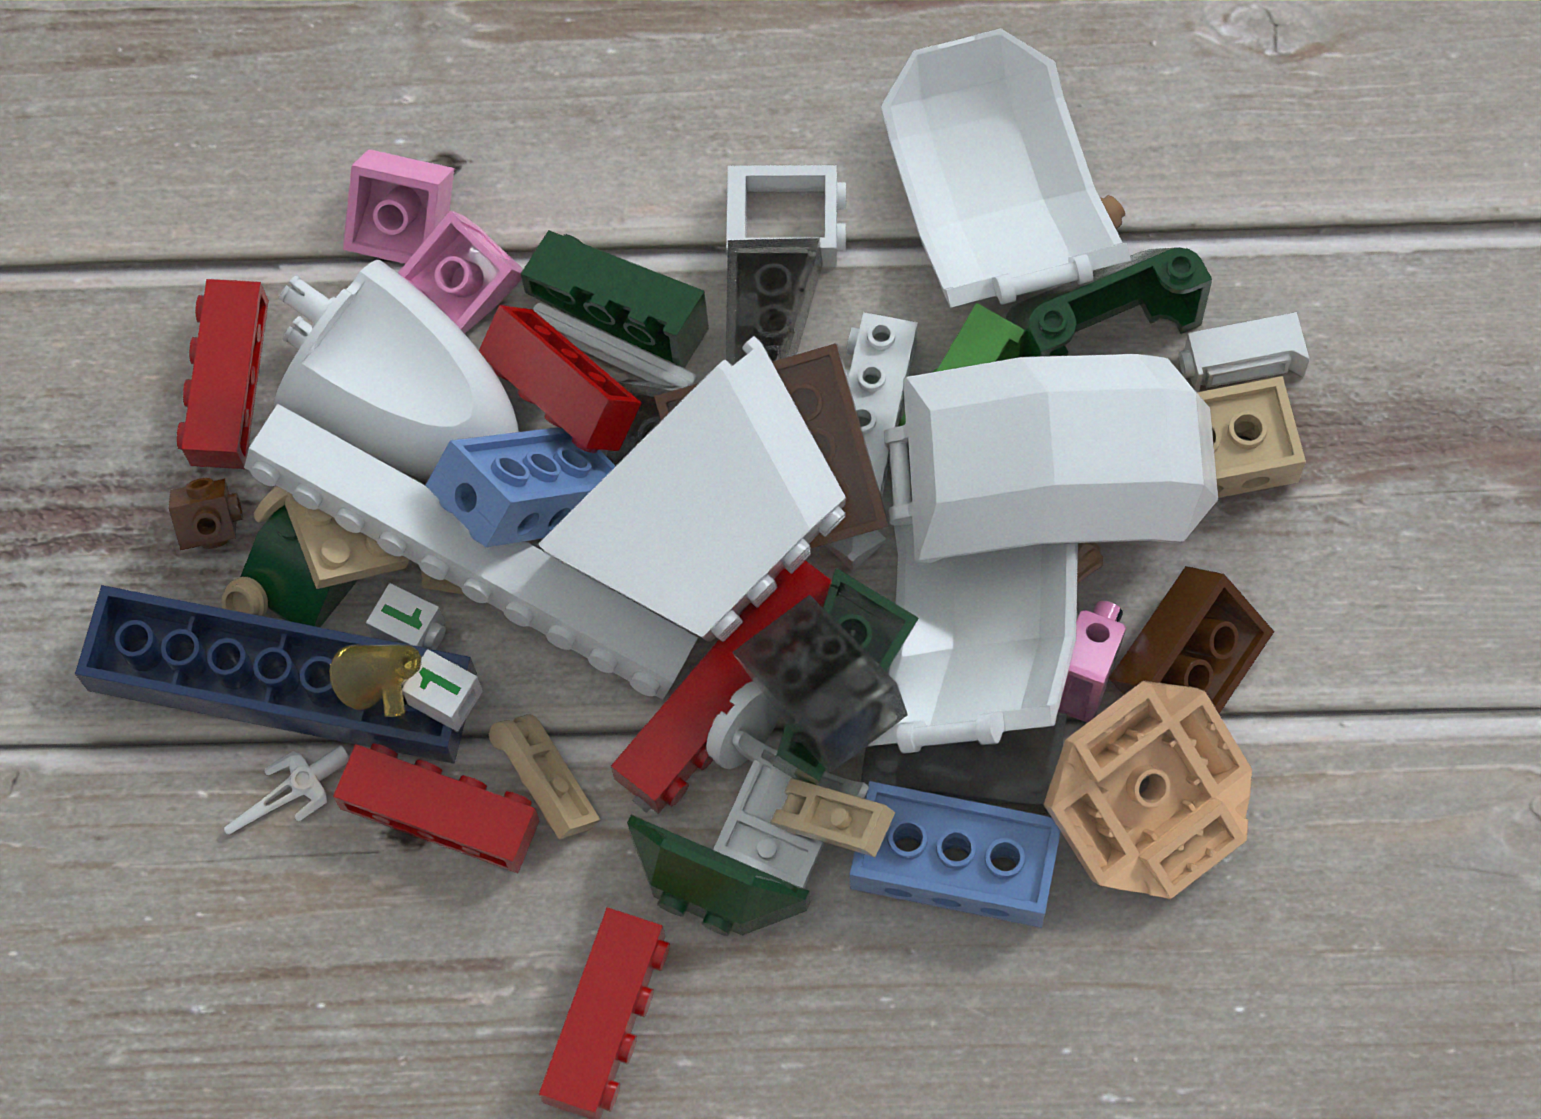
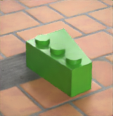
M976 303L940 366L933 372L1022 357L1025 330ZM905 413L902 416L898 427L906 424Z

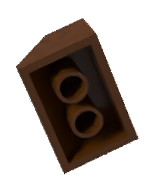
M1185 566L1109 677V680L1123 695L1142 681L1198 688L1206 692L1218 714H1220L1275 631L1225 574Z

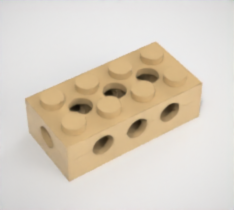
M1283 376L1197 392L1210 407L1218 498L1299 482L1306 460ZM1238 436H1246L1252 441L1242 440Z

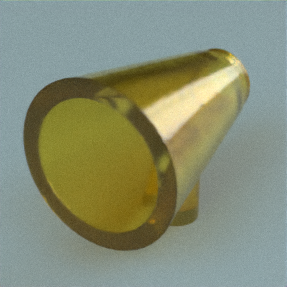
M349 645L343 647L335 654L330 666V680L333 690L338 698L351 708L367 709L383 698L385 717L404 715L401 684L419 671L421 656L417 649L409 645Z

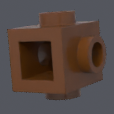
M199 478L189 482L185 487L170 490L168 509L180 551L199 546L213 549L225 545L231 539H236L237 521L243 520V512L238 494H229L225 478L215 481L211 478Z

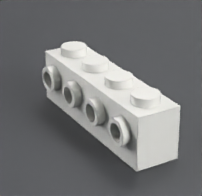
M863 312L860 328L852 327L850 331L847 354L853 355L850 370L845 369L880 494L883 497L890 465V448L885 447L884 431L899 425L904 402L903 379L910 375L917 344L918 322Z

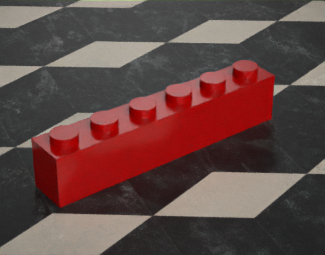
M806 560L792 574L784 568L773 579L777 589L758 608L752 602L739 615L743 623L724 642L719 639L611 765L614 780L632 794L644 800L656 813L659 814L667 804L670 807L677 804L689 787L686 781L697 768L705 770L713 762V758L708 755L706 750L708 734L717 715L721 711L727 715L734 706L730 702L734 693L747 683L759 679L766 680L776 687L780 680V675L778 674L789 660L792 663L798 661L809 647L810 640L808 637L816 629L831 579Z

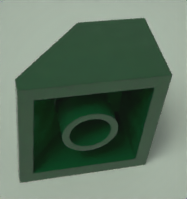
M285 505L276 510L258 531L240 576L254 579L262 586L267 595L268 608L289 622L321 627L358 581L354 580L316 589Z

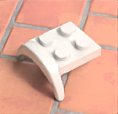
M736 731L732 739L733 746L753 763L713 850L791 884L805 888L825 842L799 834L795 835L770 824L776 809L782 810L788 797L784 791L790 779L794 778L772 766L777 750L756 740L744 731ZM825 772L818 783V786L863 799L869 789L868 785L864 782L844 779Z

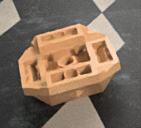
M1142 681L1065 740L1044 801V806L1094 883L1104 887L1172 899L1247 841L1248 819H1246V813L1250 799L1252 768L1205 691L1193 687ZM1149 775V785L1147 789L1140 794V783L1146 776Z

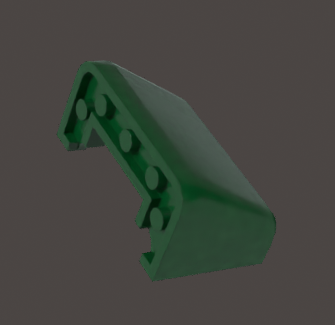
M1188 248L1148 249L1131 255V261L1093 271L1094 278L1091 282L1080 285L1077 281L1065 283L1022 301L1010 308L1006 319L1025 330L1022 357L1068 356L1069 352L1065 345L1071 341L1075 332L1139 305L1150 324L1158 321L1159 318L1168 319L1177 324L1180 334H1183L1202 325L1212 277L1198 254Z

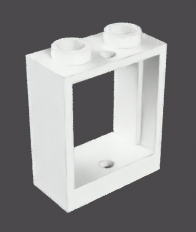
M837 165L728 166L726 238L728 268L837 267V251H846V223H837V209H846V182H837ZM747 192H825V237L747 238Z

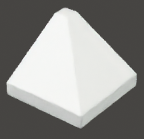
M878 530L829 543L825 546L853 572L886 542V538Z

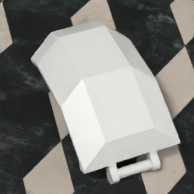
M1001 28L914 50L880 107L889 143L920 240L950 308L997 296L1002 305L1015 302L1016 296L1073 281H1077L1079 285L1091 282L1094 278L1093 270L1131 261L1127 242H1122L1094 187L1063 96L1055 61Z
M1140 354L1020 357L905 377L903 384L906 424L884 431L885 447L890 448L893 506L889 508V522L891 525L896 526L913 524L915 562L933 563L948 557L1036 544L1155 541L1180 544L1185 541L1218 500L1210 407L1170 360L1164 357Z
M913 524L905 526L894 525L898 553L896 604L919 619L891 664L872 725L865 727L867 746L898 743L902 753L919 752L922 746L979 740L983 745L995 744L1000 741L1003 731L1054 726L1076 642L1078 543L1036 544L948 557L933 563L915 562Z

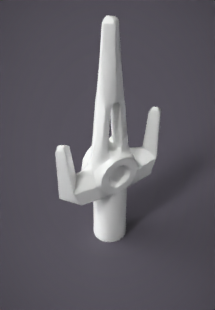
M340 745L309 766L301 754L292 751L264 770L266 775H271L289 766L291 773L289 778L224 827V831L230 835L268 812L299 796L305 795L311 801L295 814V819L301 821L327 803V793L320 781L346 765L350 757L342 745ZM289 787L292 788V792L266 806L269 801Z

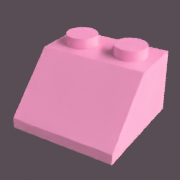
M368 149L351 166L343 250L406 264L448 214L455 168Z

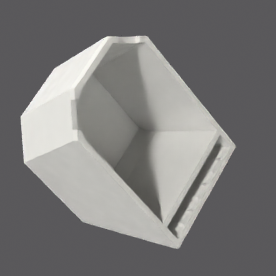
M755 336L742 347L747 353L746 356L733 366L726 360L718 364L538 544L545 552L708 642H711L715 637L724 642L743 623L738 614L750 602L758 608L777 589L773 579L784 568L792 574L811 555L809 543L819 533L826 537L846 517V513L842 510L846 504V497L763 345Z

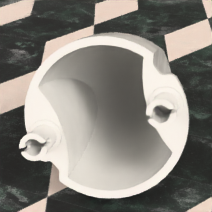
M375 260L365 266L347 289H343L336 298L328 299L302 281L297 275L289 281L292 286L288 287L286 285L279 300L305 316L313 324L311 326L302 317L298 316L293 321L295 327L289 326L283 336V340L296 347L298 352L278 387L274 399V408L279 404L403 474L429 480L450 440L519 432L515 412L507 393L477 347L429 298L381 260Z

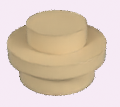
M248 577L237 578L227 585L222 595L223 609L264 616L267 612V595L262 586L254 579Z

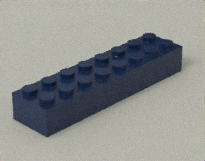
M104 585L100 587L75 671V675L89 692L371 747L374 743L388 747L397 753L455 764L465 725L464 721L457 732L408 705L402 692L404 687L402 685L403 676L409 665L414 660L420 661L428 648ZM428 649L477 676L471 657Z

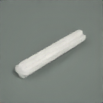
M543 302L537 303L533 308L537 314L572 344L587 354L669 392L695 384L696 375L683 367Z

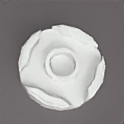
M759 679L747 683L734 693L730 700L734 706L727 715L722 711L717 715L708 734L706 750L715 763L722 768L730 770L741 766L748 760L733 746L732 739L736 731H744L763 744L766 742L782 712L784 698L781 690L766 680Z

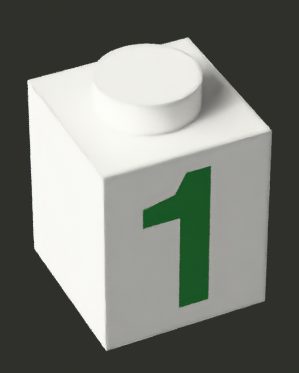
M391 583L388 584L366 622L373 638L433 650L438 648L446 631L445 621L438 606Z
M428 649L420 661L414 660L409 665L402 679V685L404 686L402 692L408 705L457 732L483 692L476 675Z

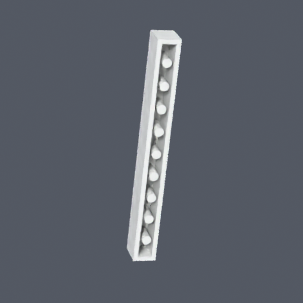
M279 404L276 405L249 447L244 468L249 470L251 475L262 484L267 486L276 485L291 493L293 498L302 506L312 510L320 509L334 517L336 522L345 530L352 533L361 532L377 541L379 547L393 556H404L419 564L421 570L428 576L437 580L446 579L460 587L462 592L475 602H487L502 610L511 622L519 626H530L545 634L547 640L554 646L564 650H574L588 658L589 663L599 671L605 673L613 672L628 680L630 685L643 695L664 699L698 639L697 636L526 541L485 548L470 536L469 530L452 513L446 511L440 505L439 499L425 485Z

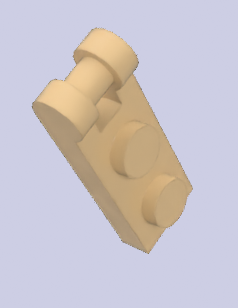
M526 714L515 718L513 721L503 720L496 722L490 727L489 739L494 748L505 751L520 775L522 783L528 788L544 814L546 822L553 829L558 839L588 831L601 820L536 716Z
M790 779L784 791L788 797L782 810L776 809L770 824L795 835L799 834L876 857L896 812L885 804L800 780Z

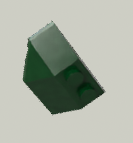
M631 814L627 825L652 894L654 898L659 899L657 905L665 911L681 917L687 911L703 918V926L724 936H728L730 931L743 936L807 911L811 903L809 890L649 823Z

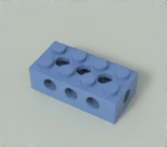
M556 427L450 440L425 486L439 499L440 505L446 511L452 513L469 530L470 536L486 548L545 538L616 466L600 450L597 453H589L579 449L572 443L573 437L563 428Z
M869 781L866 799L885 804L896 813L876 857L854 851L850 870V889L1042 928L1061 833L1052 817ZM911 838L917 841L920 846L914 851L906 852L900 850L895 844L901 839ZM950 848H960L967 853L968 857L962 861H951L943 853ZM1005 857L1011 859L1016 867L1010 871H1001L994 867L992 861Z

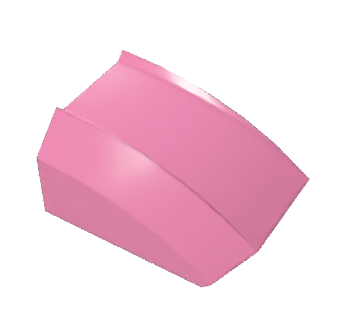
M450 210L400 269L398 274L429 298L465 334L492 311L522 280L520 273L523 269L484 230L467 217Z

